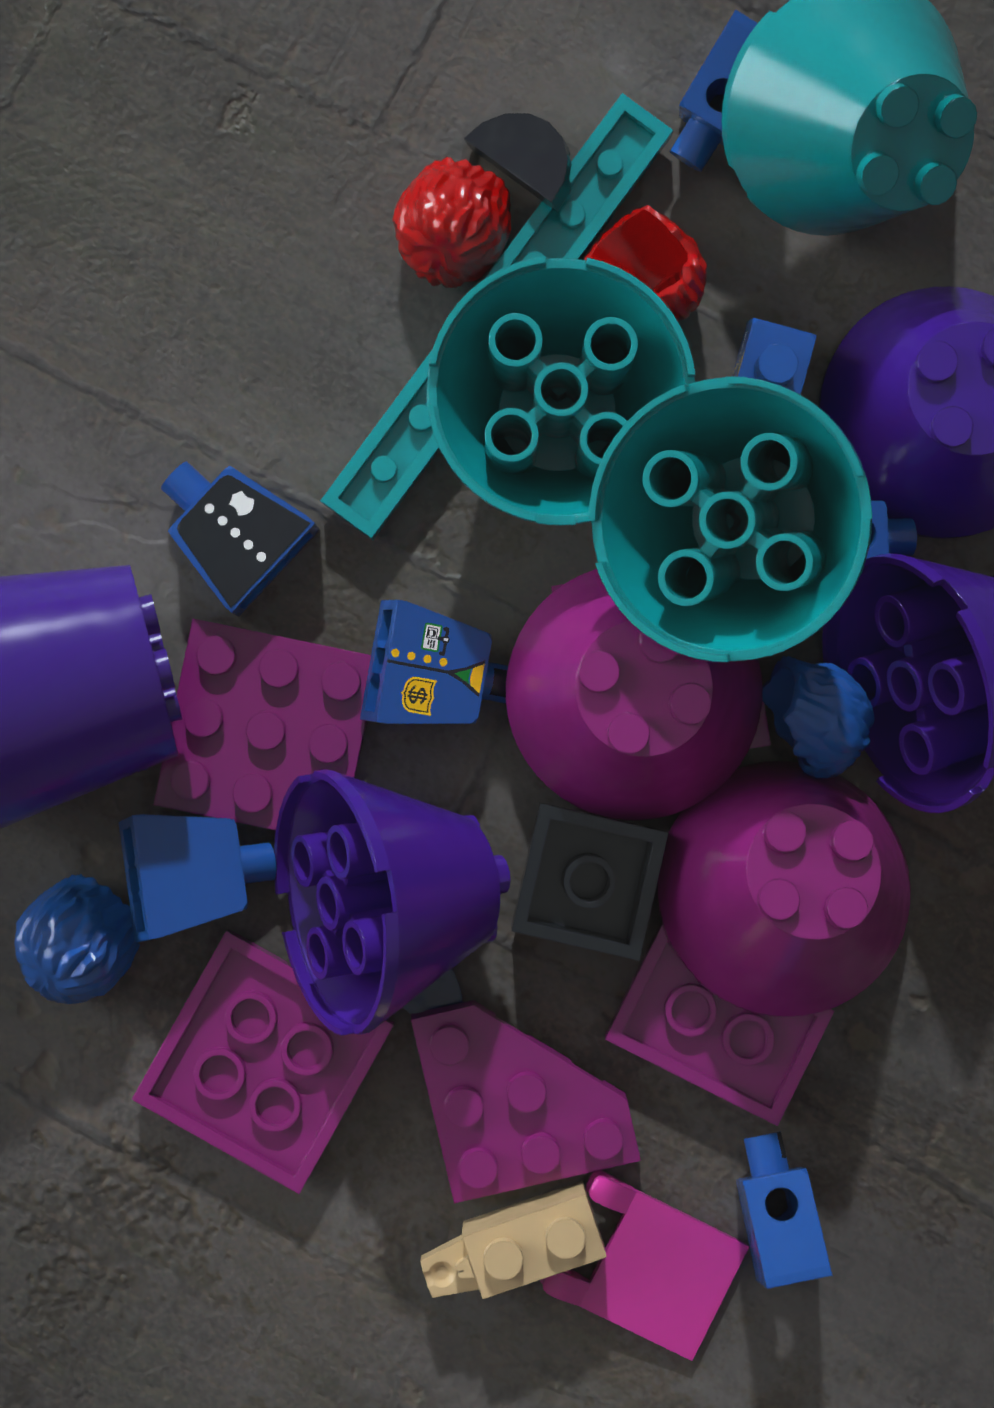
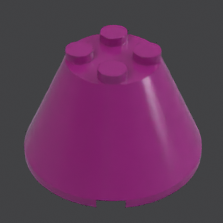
M594 569L575 577L551 593L535 609L519 633L507 670V715L512 734L525 761L536 776L558 796L578 808L607 818L621 820L661 818L686 810L705 800L717 791L739 767L750 749L760 720L762 708L761 668L758 659L712 662L692 658L660 645L641 632L619 610L608 594L598 570Z
M787 761L762 762L736 769L732 776L717 791L705 800L681 811L668 831L656 886L657 907L667 940L673 951L677 952L686 967L699 980L697 982L721 1000L737 1008L752 1013L777 1017L805 1016L823 1012L847 1002L872 984L888 966L903 938L909 916L911 894L909 869L904 850L893 826L874 801L857 786L839 775L832 778L811 777L803 773L798 762Z

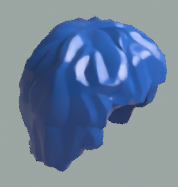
M783 656L781 661L776 663L770 675V680L762 686V701L774 713V726L777 734L793 747L794 755L797 756L799 767L802 768L803 773L815 778L837 777L852 766L856 759L860 757L861 751L870 745L869 729L873 726L875 717L866 692L851 675L833 663L811 664L790 656Z
M82 874L77 876L71 875L69 878L61 880L40 894L25 909L16 922L14 939L16 959L20 963V969L27 984L35 991L40 992L47 1000L64 1004L83 1003L96 996H104L130 969L135 954L140 947L139 942L135 943L130 906L123 904L121 898L114 895L108 886L98 884L95 878H86Z

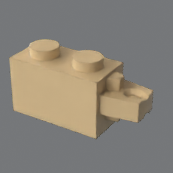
M582 1180L463 1221L462 1235L421 1255L420 1262L432 1298L480 1290L482 1299H486L606 1258L607 1256L604 1242Z

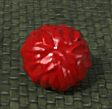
M446 157L441 161L435 160L430 165L425 166L422 172L402 193L396 204L392 219L395 226V237L398 241V250L405 262L415 270L418 278L426 279L432 286L442 284L445 288L456 289L465 282H474L480 279L493 263L499 260L511 234L510 191L505 187L504 180L497 177L494 172L484 171L480 165L472 166L466 159L454 162L451 157Z
M649 205L633 210L631 214L625 215L616 222L611 229L603 233L600 240L593 245L592 250L584 258V260L591 258L603 261L639 279L662 299L678 322L687 319L690 313L697 309L705 293L707 264L699 251L698 244L694 238L688 236L676 223Z

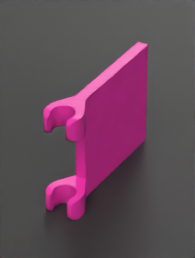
M603 1170L592 1172L585 1187L590 1198L604 1207L623 1213L605 1247L607 1257L598 1261L590 1279L571 1269L541 1279L540 1282L543 1284V1290L554 1298L580 1306L693 1361L749 1249L748 1244L633 1188Z

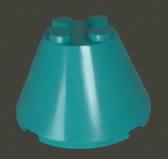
M790 0L776 13L769 10L749 34L736 57L726 84L723 99L722 139L728 165L735 170L741 186L747 193L746 197L763 214L782 226L797 232L822 236L842 235L873 226L928 204L939 205L946 202L953 195L957 186V180L968 163L973 147L977 110L974 103L968 97L957 46L952 33L942 15L929 0Z
M546 256L520 261L498 270L473 287L457 303L439 331L432 349L427 379V407L434 437L442 455L461 482L476 496L501 512L521 520L547 525H576L589 523V503L596 472L616 434L638 410L656 397L681 385L694 383L695 369L689 344L678 321L662 299L639 279L616 266L591 258H587V260L570 258L546 259Z
M726 376L706 379L688 385L684 384L671 389L650 401L624 424L610 443L597 469L591 490L588 522L592 521L593 543L598 561L595 565L599 576L614 603L634 626L660 645L677 653L712 662L753 660L783 652L812 636L834 617L852 593L863 571L872 533V506L868 482L861 461L844 432L828 414L802 395L781 385L754 378Z

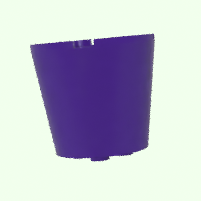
M130 565L0 576V829L178 756L171 722L183 719L169 659L161 638L152 595L138 596Z

